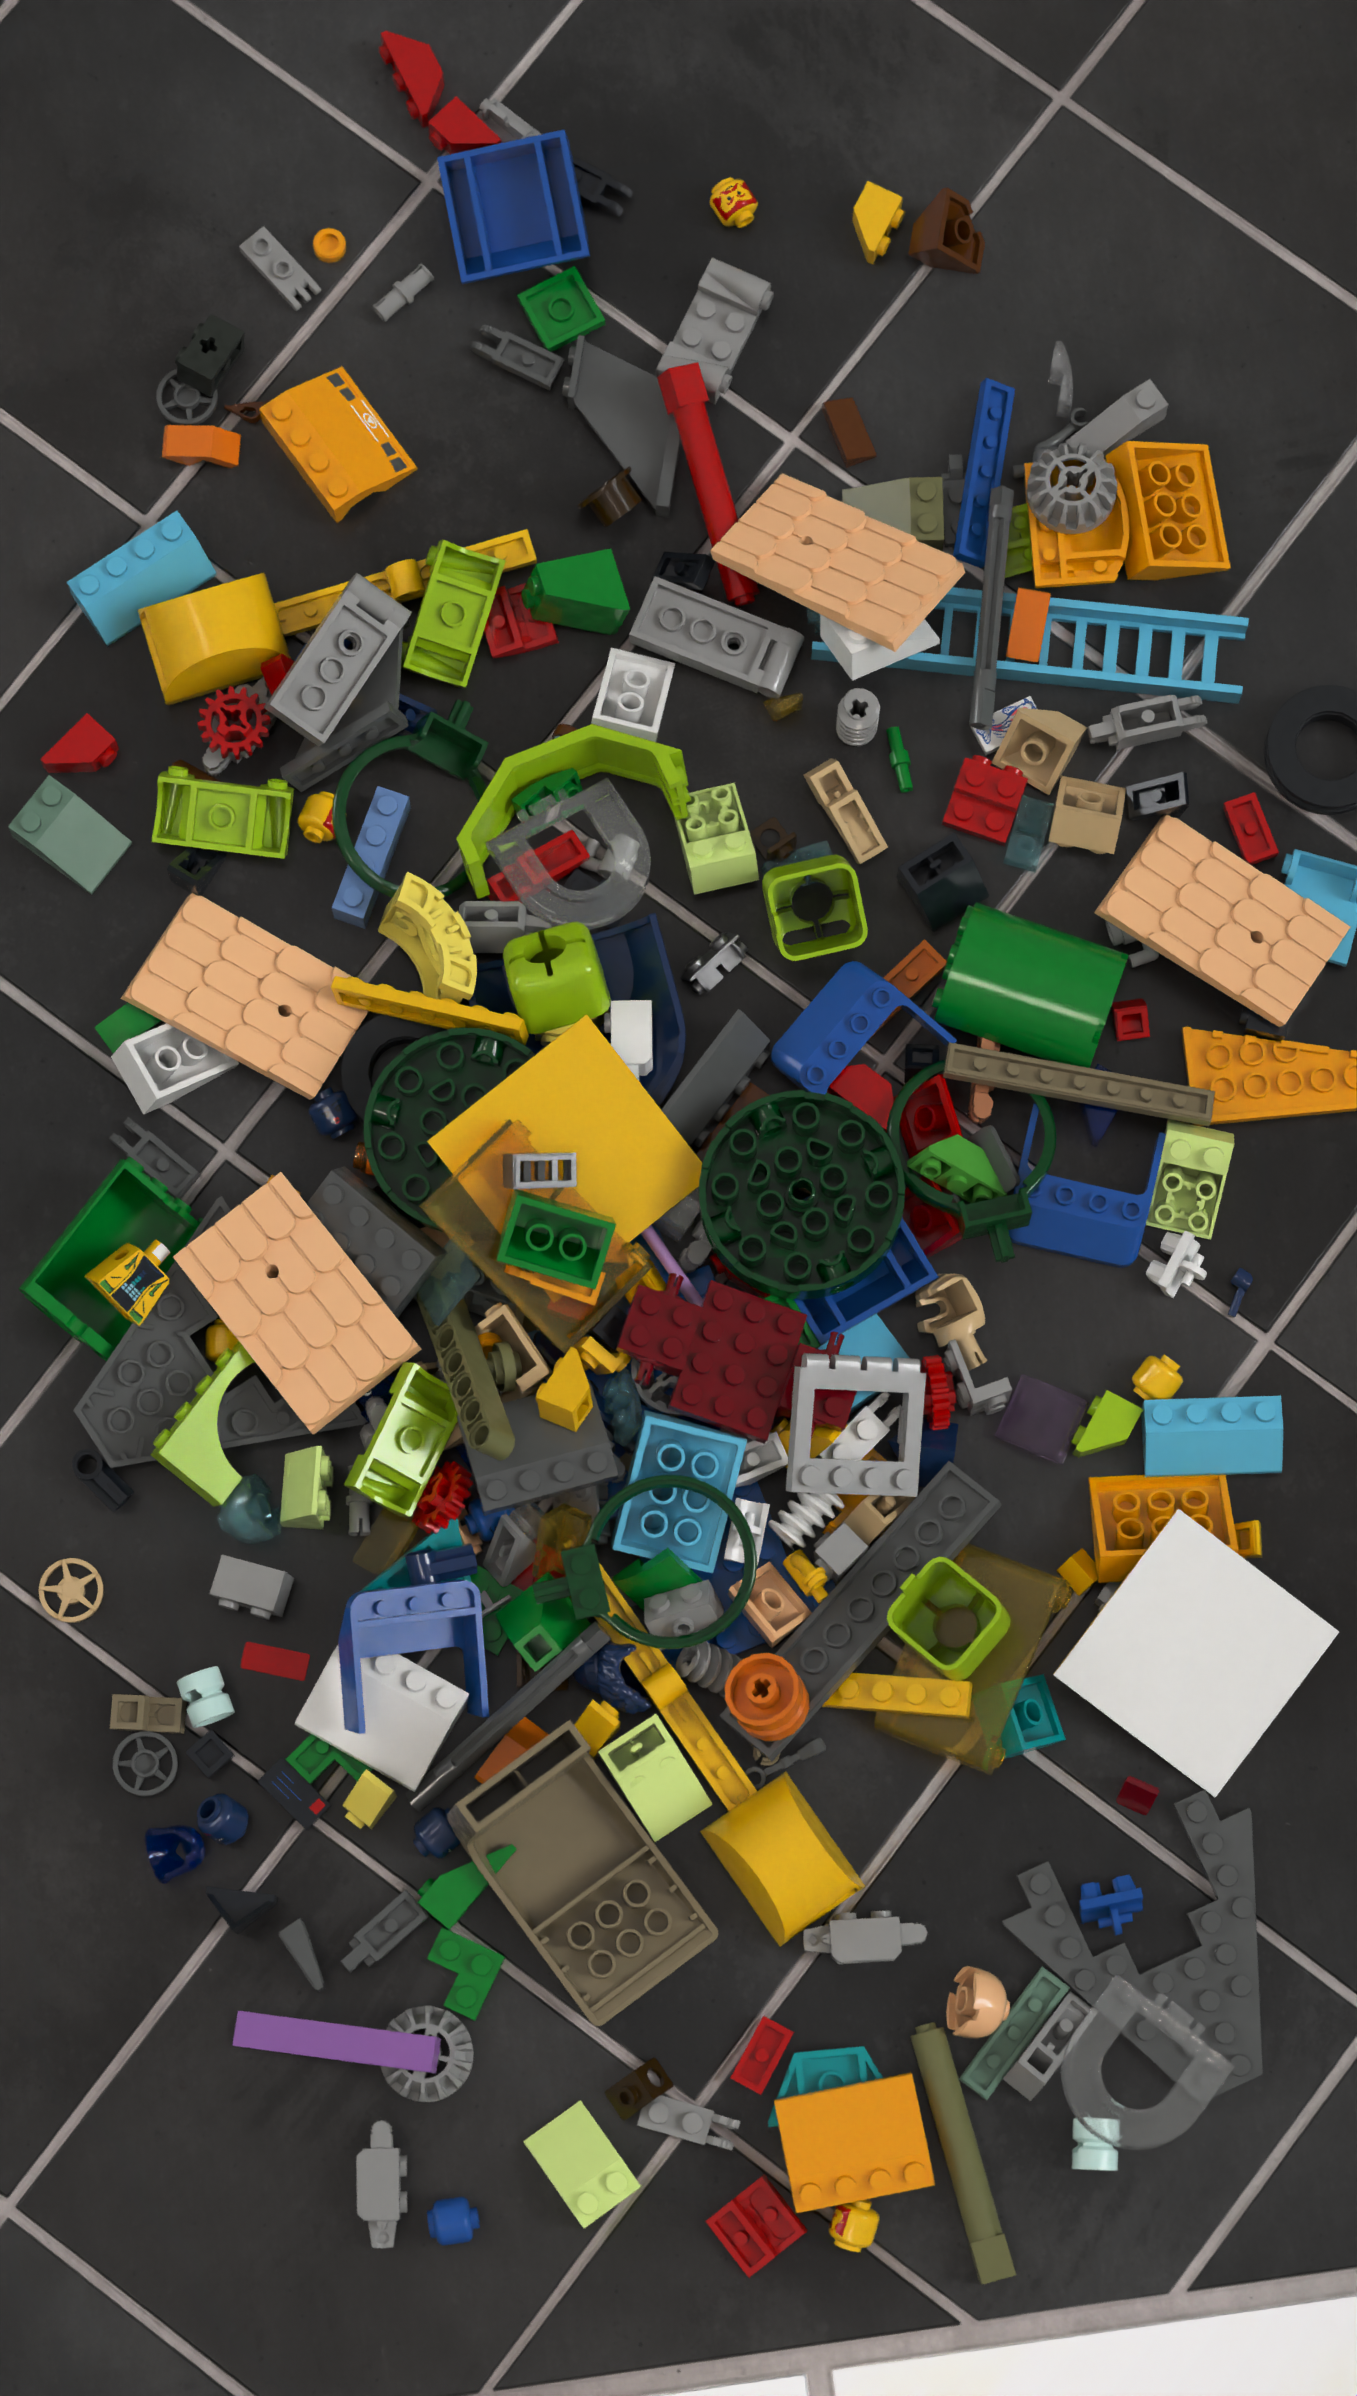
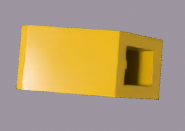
M867 181L853 208L852 222L867 262L874 264L877 256H884L891 241L888 235L892 227L898 229L905 211L902 210L903 197Z
M570 1347L566 1355L557 1360L553 1374L547 1383H542L538 1388L536 1402L538 1403L540 1418L574 1432L578 1430L593 1408L590 1386L576 1348Z
M592 1700L575 1723V1727L591 1747L589 1754L593 1760L598 1757V1751L607 1746L621 1729L618 1711L604 1700L600 1705L595 1700Z

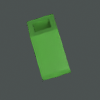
M958 1134L928 1146L907 1161V1167L970 1203L1007 1196L984 1150Z

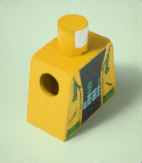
M157 1239L144 1252L140 1248L127 1243L84 1277L125 1319L140 1326L169 1284L170 1279L158 1266L167 1258L170 1251Z

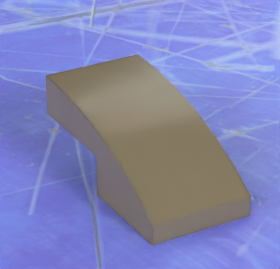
M112 1694L110 1729L184 1734L187 1701H183L182 1698Z

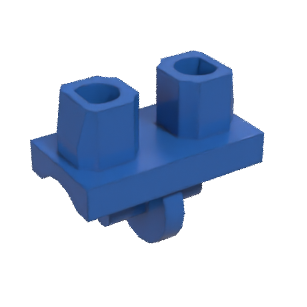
M1130 1875L1119 1876L1113 1879L1114 1893L1102 1896L1099 1883L1091 1882L1081 1885L1079 1912L1082 1924L1097 1921L1099 1929L1112 1926L1115 1936L1122 1934L1121 1924L1133 1922L1132 1913L1143 1911L1141 1887L1136 1888Z

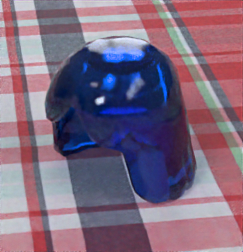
M178 1824L163 1828H148L146 1830L144 1840L147 1855L154 1875L160 1883L166 1884L177 1876L193 1871L203 1862L205 1858V1845L202 1836L195 1828L185 1824ZM180 1843L186 1858L185 1860L176 1853Z

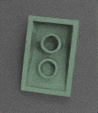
M48 775L8 826L15 840L91 895L132 845V841L75 793L50 775Z

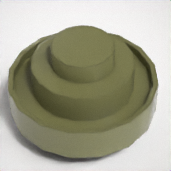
M508 1341L494 1343L492 1352H488L486 1360L495 1385L498 1386L500 1392L515 1391L516 1380L522 1376L520 1356L517 1351H512Z

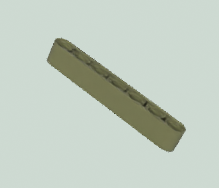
M429 1276L417 1292V1301L468 1444L472 1449L499 1461L504 1460L512 1453L515 1438L460 1289L434 1276Z

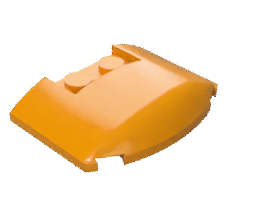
M1078 460L1062 462L1065 467H1082L1086 464ZM1024 463L1026 503L1035 588L1115 583L1118 578V572L1125 561L1129 542L1128 507L1118 478H1116V500L1108 518L1090 531L1080 534H1064L1049 529L1032 513L1027 499V484L1033 463ZM1057 466L1050 475L1051 487L1058 484L1061 470ZM1096 478L1093 479V485L1087 488L1089 495L1095 488Z

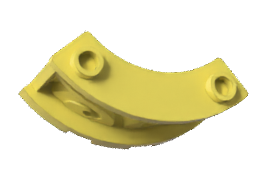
M407 872L398 890L386 905L378 932L397 943L411 958L420 975L424 995L439 1000L441 998H449L458 1004L463 998L470 1000L476 985L477 959L476 955L473 954L470 943L471 934L459 912H454L443 899L444 895L420 877Z

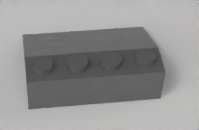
M588 1380L593 1408L576 1432L540 1418L536 1394L502 1403L514 1434L515 1444L512 1453L501 1461L469 1446L461 1421L457 1415L484 1516L617 1480L619 1474L590 1380Z

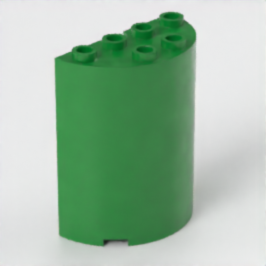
M976 902L974 907L968 905L959 925L955 943L951 947L942 979L947 981L945 988L938 987L932 1003V1007L937 1008L934 1021L1049 1061L1090 1068L1129 954Z
M130 1156L126 1160H119L18 1288L25 1295L24 1297L77 1341L88 1345L105 1361L111 1356L132 1325V1322L125 1319L84 1276L124 1244L130 1243L144 1252L155 1239L160 1241L170 1251L167 1258L158 1266L166 1275L175 1261L173 1256L185 1247L203 1220L201 1217L198 1220L194 1219L189 1214L192 1211L190 1206L178 1197L174 1199L166 1193L168 1188L156 1178H150L144 1174L143 1170L145 1168Z

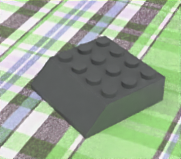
M345 1166L331 1170L306 1203L397 1318L448 1253Z

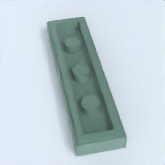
M1041 1967L1010 2008L1007 2019L1002 2021L1001 2025L990 2035L959 2077V2080L987 2101L1070 1987L1044 1967Z

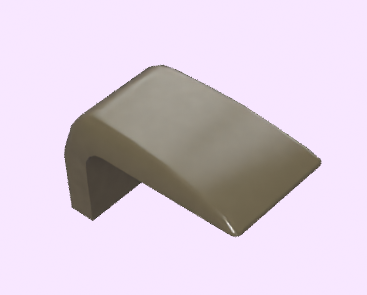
M568 1720L457 1802L448 1812L447 1818L467 1854L588 2020L594 2026H602L715 1941L718 1937V1930L606 1779L589 1754L591 1747L572 1721ZM512 1844L517 1848V1851L495 1874L486 1855Z

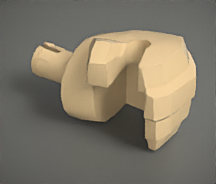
M937 1274L938 1279L917 1290L915 1298L916 1307L936 1303L940 1307V1313L935 1317L917 1323L918 1330L921 1333L934 1334L939 1347L947 1345L949 1341L956 1339L968 1371L980 1366V1364L987 1362L973 1335L976 1333L975 1330L985 1324L982 1303L975 1289L965 1276L961 1274Z

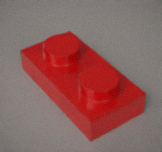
M1255 792L1223 804L1222 807L1244 861L1253 865L1278 856L1279 851Z
M763 2016L730 2079L761 2095L794 2032Z

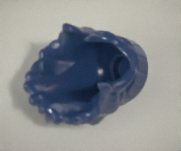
M609 1640L573 1673L574 1679L579 1685L600 1694L601 1698L615 1709L635 1714L636 1712H645L653 1705L652 1700L645 1694V1690L623 1660L636 1650L634 1644L619 1645Z

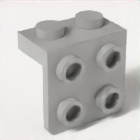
M956 1339L949 1341L947 1350L944 1352L945 1358H943V1363L946 1371H951L952 1377L955 1376L957 1389L955 1391L961 1409L967 1408L970 1416L985 1411L986 1415H990L1005 1409L1004 1404L1009 1402L1012 1392L1008 1377L975 1389Z

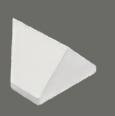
M721 1428V1432L747 1439L735 1487L751 1485L788 1465V1456L777 1431L774 1433L770 1432L768 1440L764 1444Z

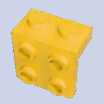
M591 1336L574 1338L566 1348L567 1350L570 1347L576 1348L584 1370L591 1369L596 1375L611 1374L614 1371L619 1373L632 1358L621 1352L611 1354Z

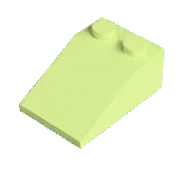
M581 2100L523 2141L584 2229L641 2188L639 2182Z

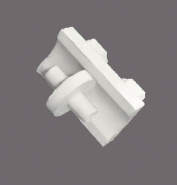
M1184 1231L1183 1235L1166 1232L1160 1249L1162 1252L1171 1255L1168 1264L1165 1265L1153 1260L1146 1271L1148 1279L1158 1285L1164 1295L1174 1298L1181 1284L1190 1287L1194 1278L1204 1280L1207 1272L1200 1267L1204 1256L1197 1253L1201 1245L1194 1240L1195 1235L1188 1231Z
M736 1498L735 1505L744 1515L752 1531L758 1566L770 1504ZM731 1521L724 1560L744 1563L742 1542L735 1525Z

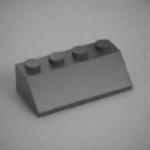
M739 1009L661 1109L692 1150L695 1146L700 1149L710 1136L711 1132L708 1129L715 1119L720 1122L730 1110L731 1105L728 1102L736 1093L740 1096L751 1082L748 1076L754 1068L761 1069L771 1056V1053L768 1051L770 1049V1039Z

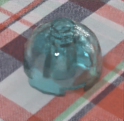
M257 1474L242 1477L225 1502L219 1505L220 1513L217 1515L222 1530L245 1544L267 1542L281 1533L279 1508L272 1510L267 1494L272 1493V1491Z

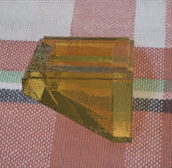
M800 692L764 701L763 704L774 722L801 709L803 695Z

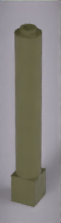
M935 2022L915 2027L917 2034L910 2036L968 2237V2244L979 2283L984 2285L1015 2276V2269L996 2211L944 2027L937 2028Z

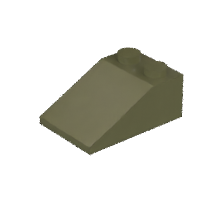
M909 477L842 490L843 503L864 511L865 515L916 536L917 541L943 551L942 477Z

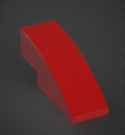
M572 829L518 858L514 865L487 879L490 895L487 896L491 901H519L523 904L571 873L575 868L587 861L590 855Z

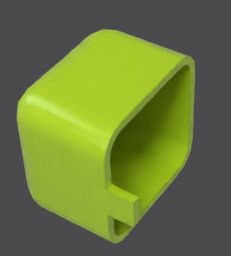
M839 855L823 856L775 867L764 875L762 889L772 937L780 953L786 959L799 961L860 946L866 940L868 927L857 875L844 857ZM809 875L811 881H818L829 887L833 895L848 893V895L833 897L829 912L823 918L818 919L822 934L820 938L817 936L814 922L800 919L794 914L791 907L776 911L778 908L792 905L794 892L802 884L806 883L805 876ZM838 920H845L851 925L846 933L829 937L823 936L821 924ZM814 926L816 940L788 945L783 942V937L787 932Z
M568 922L514 938L507 942L504 947L503 960L510 993L518 1016L524 1019L529 1034H539L574 1024L586 1014L590 1019L604 1014L611 1006V998L592 935L585 924Z
M946 1557L931 1559L917 1576L911 1573L900 1586L902 1593L891 1605L887 1613L889 1626L901 1640L944 1676L955 1681L965 1680L976 1670L1007 1633L1011 1621L1008 1611L991 1592ZM930 1601L943 1613L955 1607L972 1609L977 1620V1629L973 1643L969 1641L966 1645L957 1648L941 1646L936 1634L939 1617L925 1604Z

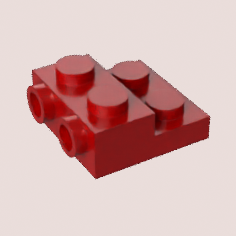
M973 755L972 759L965 757L942 825L1005 846L1028 778L1022 777L1023 772L1012 766H1005L1003 770L991 766L992 761L980 755Z

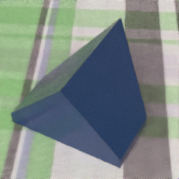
M927 1418L923 1419L918 1487L925 1488L948 1461L953 1463L959 1424L950 1422L949 1429L932 1431ZM898 1435L889 1439L888 1442L899 1458Z

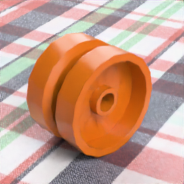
M771 1653L753 1654L741 1660L729 1673L725 1684V1701L734 1718L737 1719L739 1725L749 1735L763 1741L782 1740L794 1734L804 1723L809 1711V1693L794 1667L783 1657Z

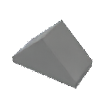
M504 1514L500 1517L482 1565L502 1587H505L533 1563L543 1551L507 1514Z

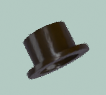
M626 467L583 499L577 505L579 510L589 505L606 528L635 507L642 499L625 477L632 471L631 467Z

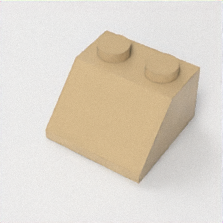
M1061 775L1048 841L1055 842L1062 847L1075 846L1089 849L1096 854H1114L1122 820L1126 788Z

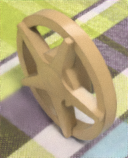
M66 1558L55 1562L44 1572L39 1583V1598L43 1608L50 1616L61 1622L76 1623L89 1618L97 1611L103 1599L104 1586L100 1574L91 1564L81 1559ZM67 1565H81L90 1570L92 1574L79 1579L71 1576ZM62 1566L64 1578L59 1584L45 1586L51 1573ZM95 1578L98 1585V1594L92 1605L84 1597L85 1585ZM45 1591L57 1593L58 1597L62 1600L58 1614L47 1604ZM79 1602L90 1608L79 1616H63L69 1605Z

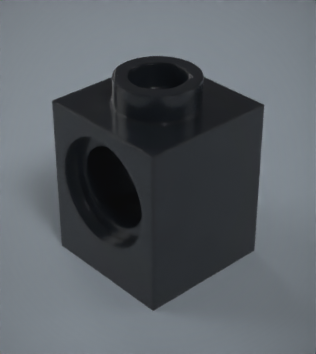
M606 1305L585 1328L584 1332L611 1354L618 1353L615 1350L627 1315L616 1305Z

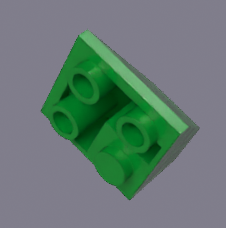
M548 1571L535 1583H540L555 1578ZM532 1585L495 1614L514 1647L535 1672L565 1649L591 1625L588 1619L576 1621L570 1597L537 1605Z

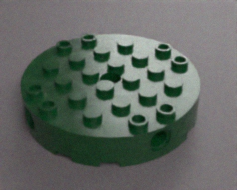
M453 1028L430 1036L427 1035L404 1048L383 1069L373 1086L367 1102L363 1130L364 1145L371 1170L377 1182L388 1198L407 1216L431 1229L455 1235H479L497 1231L427 1141L531 1059L535 1054L529 1048L515 1039L491 1030Z
M805 1090L785 1091L760 1098L733 1115L725 1123V1126L720 1130L715 1139L712 1140L702 1164L699 1181V1207L702 1225L706 1237L720 1261L730 1272L749 1286L764 1293L787 1299L804 1300L831 1296L865 1279L878 1267L890 1251L901 1225L905 1201V1181L900 1158L891 1139L877 1121L853 1106V1103L841 1097L828 1093L805 1092ZM797 1188H805L811 1192V1196L806 1201L798 1200L792 1195V1192Z

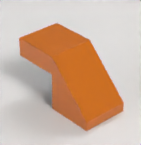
M166 425L164 426L162 458L187 466L205 460L231 469L238 466L241 434L216 426Z
M524 1717L505 1734L474 1778L483 1784L549 1734Z

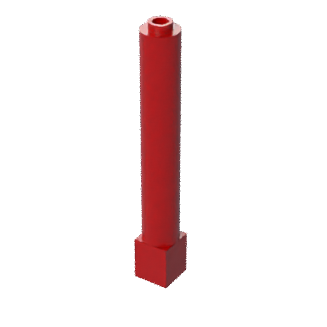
M696 362L668 368L657 379L668 415L673 414L713 548L730 528L739 521L705 407V403L709 400L699 363ZM717 562L728 602H735L736 606H743L754 602V596L760 593L757 582Z

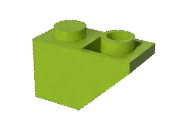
M1108 1390L1103 1398L1096 1395L1087 1414L1093 1416L1087 1428L1082 1425L1079 1426L1071 1441L1072 1444L1077 1446L1073 1455L1079 1458L1124 1445L1143 1409Z

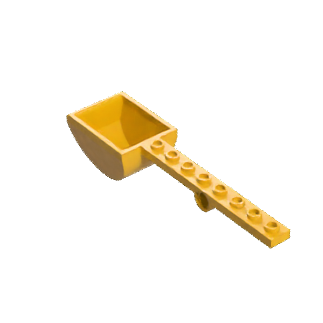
M527 529L464 547L480 554L505 560L502 573L537 563ZM407 559L389 565L385 568V571L365 576L364 578L398 603H403L424 596L431 573H429L430 566L425 564L426 559L420 561ZM260 573L138 609L137 611L166 705L216 692L218 689L222 690L229 688V686H236L263 677L260 669L261 664L277 655L284 654L291 659L284 637L318 628L349 581L274 603L265 573Z
M599 1563L610 1612H608L610 1618L616 1613L630 1626L648 1633ZM594 1617L607 1631L611 1642L619 1645L634 1644L636 1646V1650L623 1660L728 1811L701 1830L700 1833L779 1947L853 1894L863 1889L865 1885L787 1772L782 1773L757 1791L688 1692L678 1673L666 1660L659 1648L634 1642L618 1633L603 1619Z

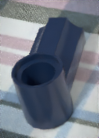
M471 1543L437 1551L435 1549H424L405 1555L411 1585L442 1582L478 1573L476 1557Z

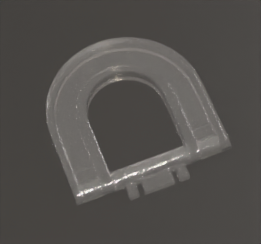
M608 778L570 798L566 790L560 789L557 792V798L560 802H556L551 794L528 806V810L532 814L531 817H529L525 809L517 812V817L521 821L520 824L485 842L488 852L524 906L535 916L554 926L568 922H580L585 924L588 929L609 925L625 916L635 907L643 896L649 881L651 858L648 841L642 828ZM584 810L613 854L615 865L611 875L604 883L590 890L576 891L562 887L551 878L526 839Z
M1116 1974L1077 2026L1066 2045L1061 2065L1062 2086L1067 2103L1073 2114L1091 2134L1119 2148L1131 2150L1152 2149L1173 2141L1196 2121L1235 2065L1199 2038L1206 2028L1204 2025L1198 2022L1190 2030L1189 2025L1195 2018L1173 2001L1166 2009L1162 2008L1168 1997L1159 1993L1153 2002ZM1136 2011L1194 2056L1161 2103L1154 2107L1140 2110L1125 2107L1115 2101L1107 2092L1101 2075V2066L1105 2053Z

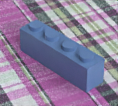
M377 786L354 848L364 863L384 879L411 805L409 796ZM349 865L346 868L332 906L334 919L366 929L379 892L362 881Z

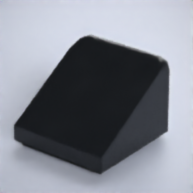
M906 1044L905 1084L924 1068L939 1062V1045Z

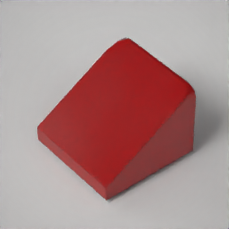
M1144 999L1112 1002L1111 1012L1117 1042L1150 1037L1148 1010Z

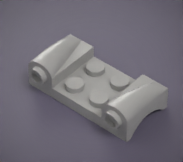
M711 258L698 284V291L673 341L669 342L656 368V377L668 368L698 362L708 394V401L715 405L720 394H726L733 376L730 374L762 310H767L774 296V292L771 291V283L739 268Z

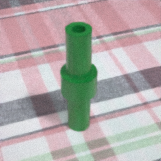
M890 727L886 732L891 749L889 754L891 768L896 770L900 792H910L913 790V785L908 768L911 765L908 750L904 749L899 727Z

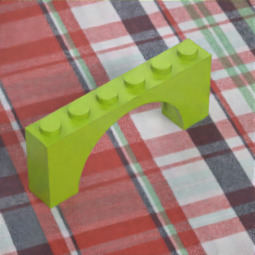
M239 1341L232 1350L227 1348L215 1362L218 1366L211 1377L208 1374L204 1376L197 1384L194 1391L198 1394L191 1403L186 1401L181 1405L174 1415L177 1421L170 1430L165 1428L160 1432L153 1442L156 1448L150 1454L213 1507L222 1505L242 1479L225 1457L217 1429L219 1405L226 1388L239 1372L255 1362Z

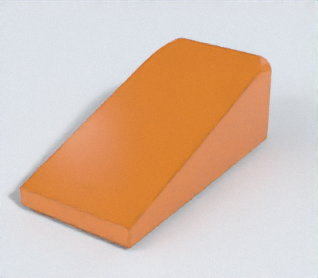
M1018 587L1006 657L1031 662L1039 661L1051 593Z

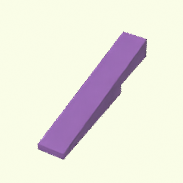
M238 2011L232 2046L436 2074L441 2038Z

